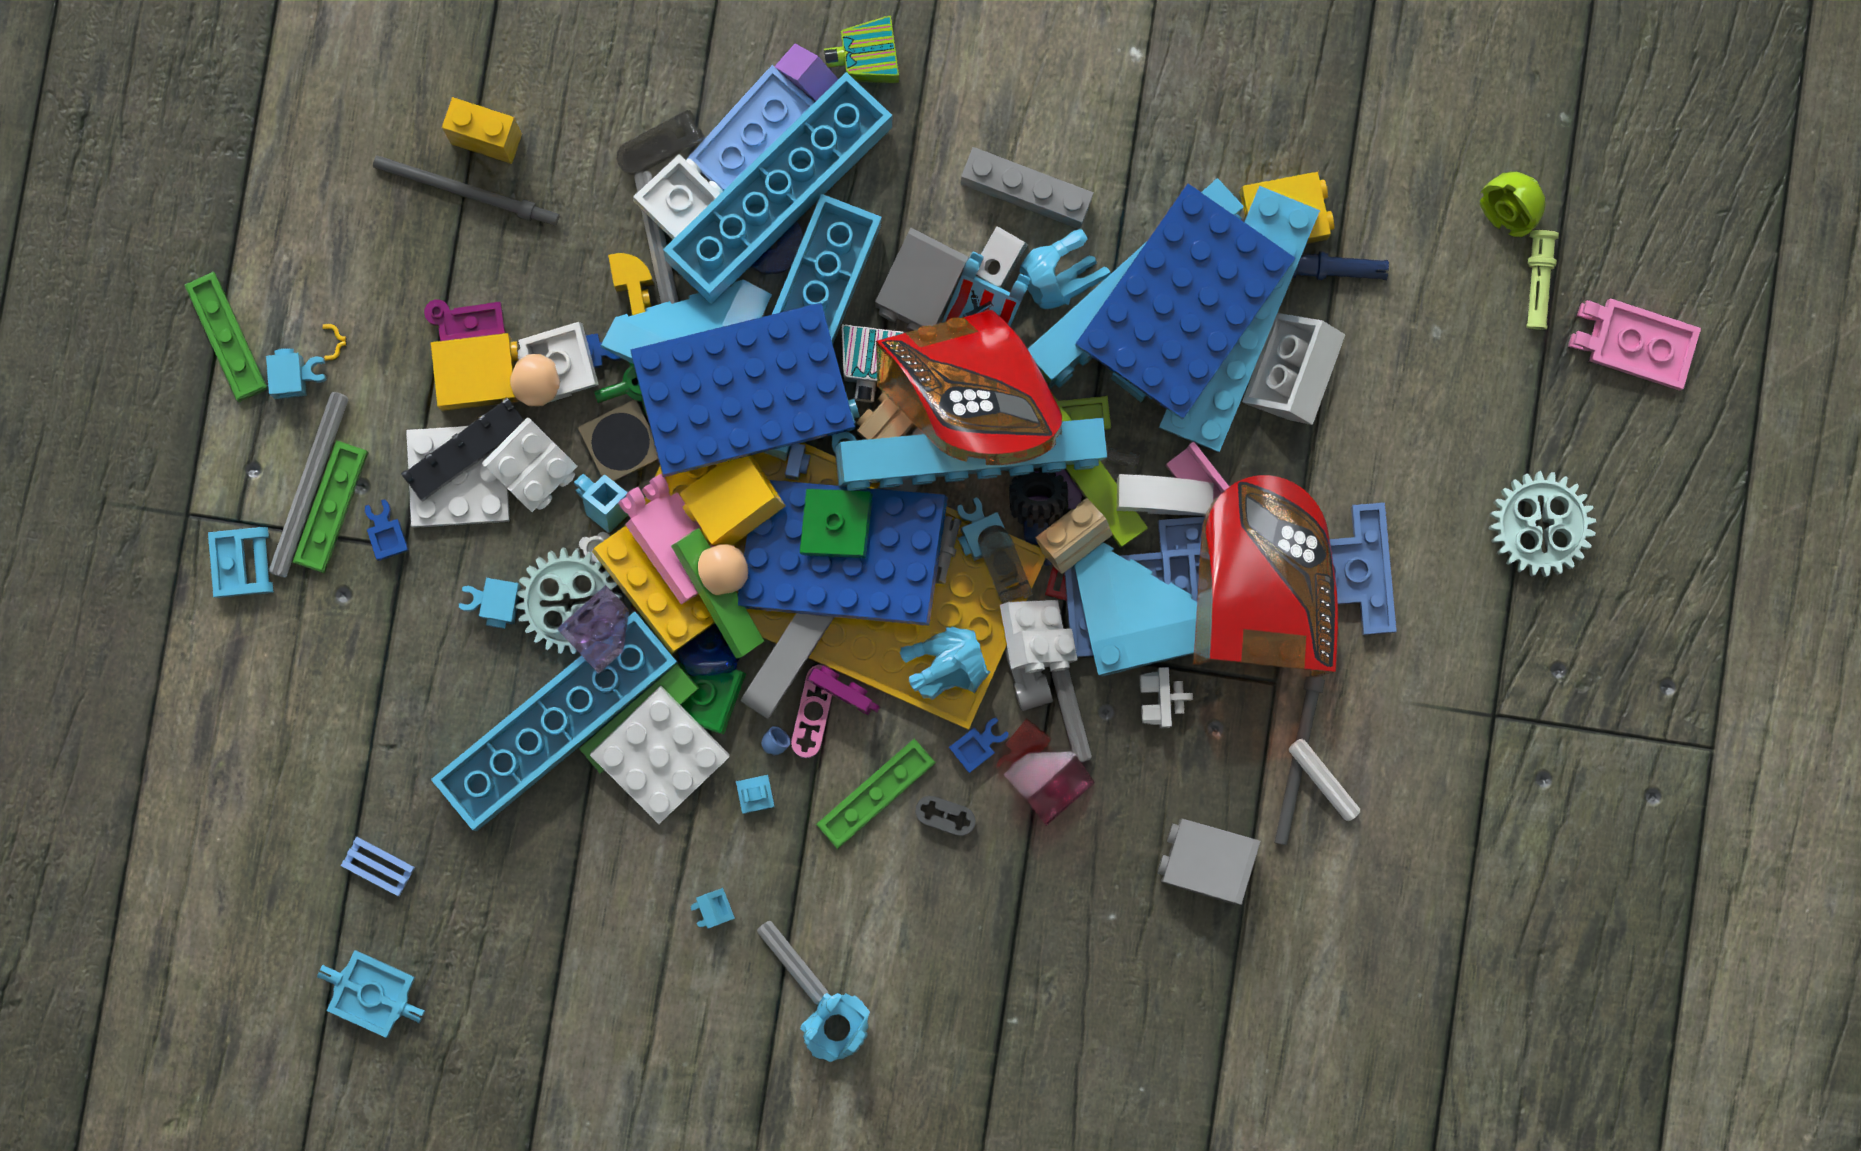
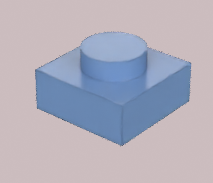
M794 444L791 446L785 472L786 478L799 481L800 473H807L810 455L805 454V445Z

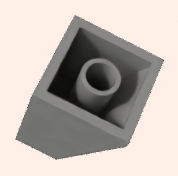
M910 228L875 301V307L880 309L878 314L892 322L899 319L907 323V329L919 336L924 337L926 333L933 336L951 302L969 257Z
M1180 819L1178 825L1172 823L1167 842L1172 843L1169 856H1162L1157 872L1163 875L1161 882L1233 905H1242L1261 841L1186 819Z

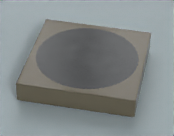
M632 400L577 427L601 476L605 474L614 482L659 461L651 429L636 400Z

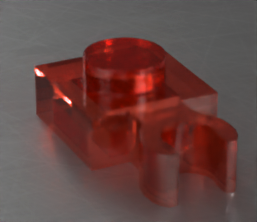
M1026 718L1005 743L1012 751L1009 754L1003 755L998 760L997 768L1004 761H1010L1014 768L1008 774V777L1014 776L1018 771L1020 761L1023 759L1031 765L1051 741V738Z

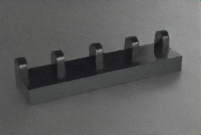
M506 397L499 405L485 415L478 417V420L460 433L453 435L449 441L432 453L425 455V458L410 469L403 471L401 475L423 502L494 451L524 420Z

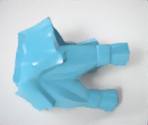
M1082 229L1071 232L1050 246L1033 249L1020 265V273L1030 278L1027 290L1040 308L1052 309L1065 304L1069 305L1071 298L1081 294L1087 288L1097 285L1111 274L1107 267H1103L1084 278H1077V275L1082 274L1087 268L1097 264L1096 258L1089 255L1056 276L1055 267L1060 257L1082 247L1088 240Z
M953 626L951 628L946 627L945 632L936 634L924 642L900 648V655L905 663L925 654L936 656L930 667L921 673L909 676V683L914 691L918 690L923 698L933 700L943 691L955 686L975 693L979 685L991 672L986 668L980 643L976 639L974 630L959 629Z
M826 993L819 1002L817 1011L800 1028L804 1032V1043L812 1052V1056L832 1062L837 1059H844L857 1052L868 1035L870 1011L855 995L850 996L846 993L844 995L837 993L830 996ZM839 1014L846 1017L849 1021L850 1031L843 1040L834 1041L829 1039L824 1033V1024L830 1016Z

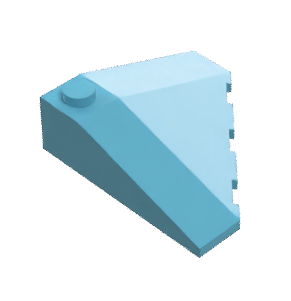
M743 279L734 282L712 304L700 293L689 295L687 300L673 304L670 301L646 308V312L628 317L627 314L614 318L600 347L633 364L630 349L762 317L772 294Z
M1104 542L1074 564L1098 675L1106 676L1210 650L1212 631L1211 606L1206 608L1191 599L1193 595L1171 582L1167 585L1152 576L1153 572L1132 559L1127 561L1112 552L1114 548Z

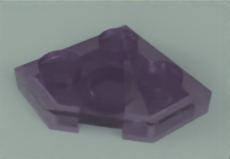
M605 585L557 629L599 674L624 650L629 609Z

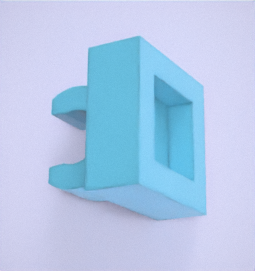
M768 775L736 781L742 814L775 807Z
M723 888L697 897V902L691 906L692 911L700 908L704 918L702 921L697 922L698 927L707 926L708 929L735 919Z

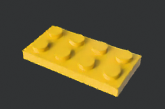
M624 526L593 548L592 553L671 655L715 623L699 594L683 604L678 601L627 526Z

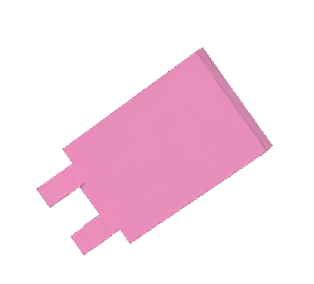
M1611 298L1607 300L1605 307L1588 300L1585 301V304H1580L1577 316L1596 320L1592 336L1577 331L1576 334H1571L1568 347L1590 351V362L1679 391L1684 389L1701 328Z
M660 474L649 481L650 484L642 489V492L651 502L645 505L644 495L639 487H636L626 494L627 497L620 500L618 504L631 518L625 525L678 601L683 604L697 596L698 592L671 545L698 528L701 530L702 528L697 520L693 522L685 513L682 507L685 503L679 494L669 495L668 483L663 475Z

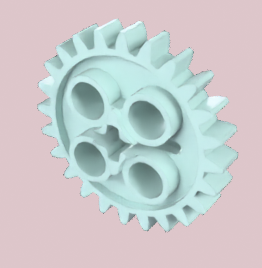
M1538 471L1535 474L1534 481H1532L1527 473L1523 475V485L1516 479L1511 482L1513 491L1507 488L1501 490L1505 500L1496 499L1494 501V504L1500 508V511L1490 513V517L1497 519L1498 522L1489 526V530L1498 531L1499 534L1491 541L1492 543L1501 542L1503 545L1497 552L1498 555L1508 552L1510 556L1506 564L1509 565L1515 560L1518 561V572L1529 566L1530 576L1536 575L1538 569H1541L1543 577H1547L1550 574L1551 567L1559 575L1563 570L1562 563L1568 569L1573 568L1574 562L1572 557L1579 561L1582 560L1584 555L1579 549H1590L1592 545L1585 538L1593 537L1596 534L1594 531L1587 529L1588 525L1596 522V519L1587 517L1586 514L1594 507L1583 506L1582 504L1588 495L1582 494L1577 496L1575 494L1579 486L1578 484L1570 488L1566 487L1568 479L1566 476L1559 482H1555V472H1551L1547 480H1544L1542 472ZM1538 496H1542L1544 502L1542 507L1543 522H1549V527L1544 529V532L1542 527L1536 526L1535 523L1541 519ZM1553 499L1560 500L1564 504L1565 510L1563 515H1556L1551 511L1550 502ZM1520 501H1526L1532 506L1531 517H1524L1518 512V503ZM1555 531L1565 534L1567 544L1564 548L1554 544L1552 537ZM1523 533L1533 536L1535 540L1533 549H1526L1521 545L1520 537ZM1543 533L1547 547L1546 553H1543L1541 548Z
M562 548L559 558L556 557L553 551H549L548 562L538 557L536 563L539 569L532 566L527 567L526 570L531 578L522 577L519 580L521 584L526 586V589L517 591V595L524 598V601L516 604L515 607L525 610V614L519 618V621L529 620L530 625L526 628L525 632L529 633L534 630L537 632L534 640L535 643L545 638L547 640V650L555 643L558 644V653L560 654L564 651L566 645H569L572 654L577 652L578 644H581L583 649L587 651L590 649L589 640L596 644L601 640L599 633L607 635L610 632L606 625L607 623L616 625L618 622L611 614L622 610V607L613 604L615 600L622 597V594L612 591L617 586L616 582L608 580L609 573L606 570L602 571L600 569L602 564L599 561L595 564L591 562V552L583 559L580 558L579 548L574 550L572 556H568L566 548ZM585 575L591 580L592 586L589 591H581L576 587L575 579L577 576ZM552 578L557 581L559 585L557 594H549L544 590V579ZM567 593H569L572 599L587 596H597L598 598L597 601L575 602L571 609L568 608L567 603L550 606L540 605L542 600H562ZM584 607L592 609L595 614L594 622H582L578 615L579 610ZM551 610L559 612L563 618L562 625L557 627L550 625L546 619L547 612Z

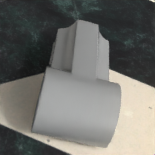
M1008 649L1005 650L1010 671L1015 681L1013 686L1021 711L1053 702L1045 674H1042L1041 671L1025 673V668L1011 669Z

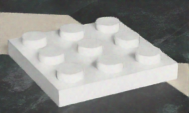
M468 426L406 430L408 469ZM490 454L423 502L409 485L411 526L417 528L510 522L508 489L482 464Z
M662 686L656 689L590 753V756L658 824L729 758L728 752Z

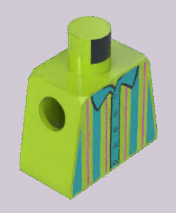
M885 16L843 29L841 31L842 46L824 49L826 66L828 68L845 66L846 72L856 82L899 83L891 16Z

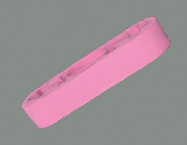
M815 665L808 671L791 741L794 752L802 758L815 756L822 744L833 695L822 689L821 695L828 694L826 701L816 696L807 697L808 690L813 693L816 690V685L807 681V678L813 668L820 670L825 665ZM817 702L823 707V715L820 719L811 721L805 717L804 709L808 703ZM801 722L808 726H820L819 733L812 730L811 741L816 742L814 748L810 747L807 752H802V746L797 744L798 738L804 739L806 728L800 729Z

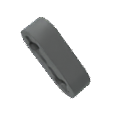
M925 796L916 805L915 813L918 820L927 826L957 836L969 834L975 826L976 820L973 812L967 807L935 796ZM930 801L936 803L935 809L945 812L944 816L941 818L933 815L930 820L924 818L925 813L920 810L921 806H927ZM960 812L966 813V819L970 821L969 827L963 826L961 831L956 830V823L946 819L948 814L959 816Z

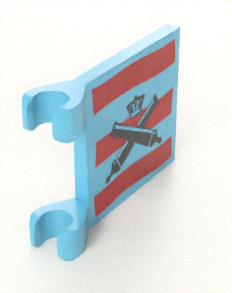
M972 252L965 264L941 324L968 335L978 331L964 317L993 310L1011 326L1029 286L1030 278L1019 274L1011 292H1008L976 277L984 257L976 252Z

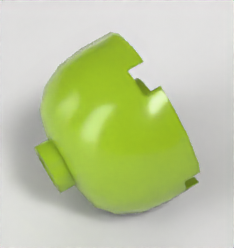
M1512 171L1502 173L1492 179L1481 191L1483 197L1480 199V206L1485 216L1498 229L1501 228V224L1510 229L1511 231L1508 234L1511 236L1523 237L1529 234L1537 226L1544 214L1546 203L1541 187L1534 178L1523 173Z

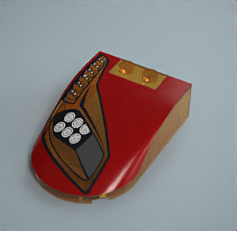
M993 310L962 318H951L944 323L922 326L918 330L876 341L877 386L945 454L967 462L968 457L986 459V465L1015 464L1045 454L1056 445V438L1059 434L1062 435V414L1036 362L1020 337Z
M1271 475L1252 476L1230 485L1211 503L1202 526L1193 664L1201 665L1218 660L1312 670L1311 677H1320L1336 672L1338 638L1337 587L1328 527L1321 509L1303 488L1281 477Z

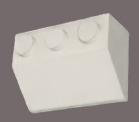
M1277 313L1242 402L1287 420L1313 425L1345 334L1322 320Z

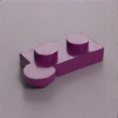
M435 299L430 301L424 309L427 321L432 325L439 326L440 341L506 333L501 302L459 307L450 310L444 301Z
M822 666L820 670L817 668L812 669L807 681L847 704H853L858 707L857 710L868 716L871 711L878 713L881 707L866 697L868 693L866 689L853 682L849 686L837 680L840 675L825 666Z

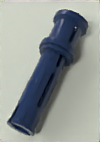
M1319 251L1318 254L1302 253L1292 278L1301 275L1315 276L1317 280H1323L1327 276L1387 281L1388 273H1386V270L1389 271V261L1328 257V253Z

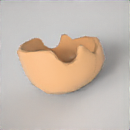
M530 354L517 361L510 376V385L513 394L519 401L530 407L544 406L555 398L560 387V378L555 363L551 359L541 354Z
M728 544L717 545L701 553L698 561L699 576L703 585L712 594L733 593L743 587L748 579V564L744 554L738 548Z

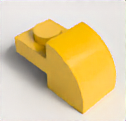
M616 253L608 255L616 292L628 290L632 315L646 312V308L652 306L648 289L642 290V287L654 285L648 267L639 258L630 254Z

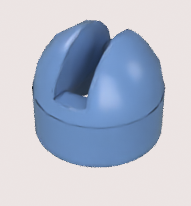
M771 727L762 738V748L768 754L779 755L790 745L789 736L779 727Z

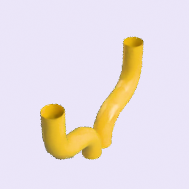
M323 324V329H332L335 337L342 341L337 344L333 355L324 357L325 361L334 360L339 356L341 347L346 346V337L339 334V330L335 325Z

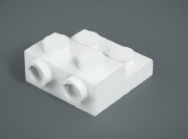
M678 154L633 196V201L663 231L674 239L723 191L715 182H708L700 175L701 170L694 161L689 158L685 160Z
M581 322L518 340L520 345L518 350L519 360L526 355L541 354L555 363L560 378V387L552 401L572 396L571 393L599 385L584 327Z
M528 417L482 462L531 512L536 508L538 510L545 508L552 500L551 493L559 485L561 487L568 485L575 476L573 471L578 467Z
M1058 600L1007 602L1000 605L1011 669L1025 668V673H1035L1045 670L1044 667H1050L1051 672L1069 669V663L1077 661L1072 629H1063Z

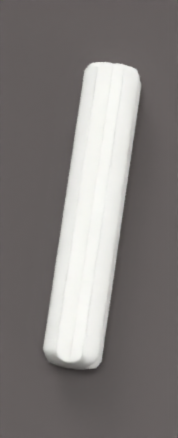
M1303 739L1295 741L1289 747V752L1343 819L1346 821L1354 819L1360 813V808L1307 742Z

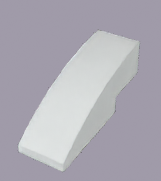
M1119 474L1117 478L1116 511L1209 516L1213 507L1214 483L1171 477Z

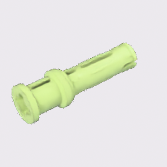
M1532 230L1530 232V237L1533 238L1531 257L1528 258V264L1532 268L1526 328L1545 330L1547 329L1551 269H1554L1557 260L1554 259L1555 240L1559 238V233L1548 230Z

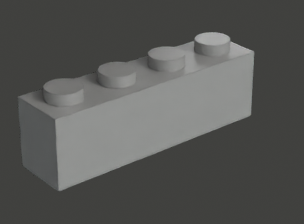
M972 147L961 176V185L1077 229L1082 227L1094 193Z

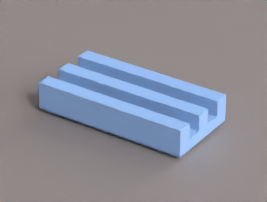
M359 837L355 838L352 847L347 853L348 855L340 865L397 896L401 895L415 869L414 866ZM360 846L404 869L403 876L359 853ZM355 858L399 881L397 887L352 864L353 859Z

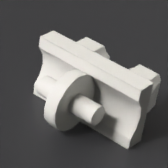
M1169 667L1158 668L1157 672L1140 675L1141 693L1158 692V705L1141 706L1142 723L1160 725V728H1170L1172 726L1171 702H1174L1175 714H1184V701L1193 700V693H1183V681H1173L1174 694H1170Z

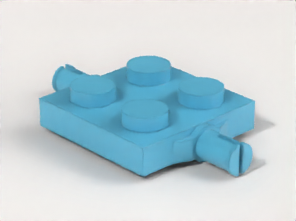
M354 950L348 965L341 973L322 965L320 971L331 976L319 972L317 978L335 985L334 995L327 1009L328 1012L385 1038L389 1037L395 1022L401 1016L420 1023L422 1017L411 1012L423 1016L425 1010L407 1003L408 993L416 977L357 950Z

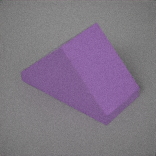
M794 44L774 66L814 102L838 80L817 55L797 44Z

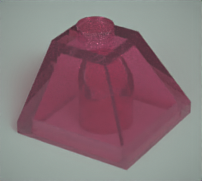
M1073 752L1027 753L1022 759L1016 760L1004 774L1012 787L1046 826L1095 783Z

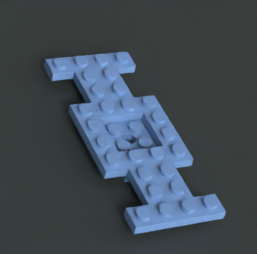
M1385 503L1352 505L1354 537L1330 539L1337 587L1338 605L1360 603L1362 635L1395 633L1397 631ZM1288 510L1270 511L1278 519L1289 522ZM1244 513L1243 524L1264 550L1305 606H1316L1315 573L1324 574L1325 572V574L1331 577L1327 541L1323 540L1324 547L1322 541L1319 540L1325 553L1327 552L1326 558L1321 565L1319 564L1312 568L1303 567L1250 528L1247 523L1246 513ZM1208 516L1158 520L1159 553L1121 555L1127 561L1132 559L1153 572L1152 576L1167 585L1171 582L1193 595L1191 599L1206 608L1212 607V574L1205 533ZM1266 543L1275 548L1277 551H1279L1281 554H1283L1285 557L1291 560L1294 564H1296L1298 567H1300L1309 574L1312 587L1313 603L1304 575L1301 572H1299L1296 568H1294L1290 563H1288L1284 558H1282L1272 548H1270ZM1073 565L1065 571L1069 629H1072L1077 657L1094 656L1075 566ZM1316 575L1318 585L1327 586L1326 588L1330 587L1328 582L1323 581L1326 580L1325 576ZM1317 586L1318 598L1326 599L1325 601L1330 602V597L1325 595L1327 593L1321 590L1320 586ZM1317 599V606H1320L1319 599ZM1243 629V644L1299 640V635Z

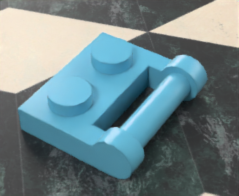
M268 527L208 532L213 597L222 598L274 592L273 582H269L266 538H269ZM251 539L253 540L256 583L247 584L244 540Z

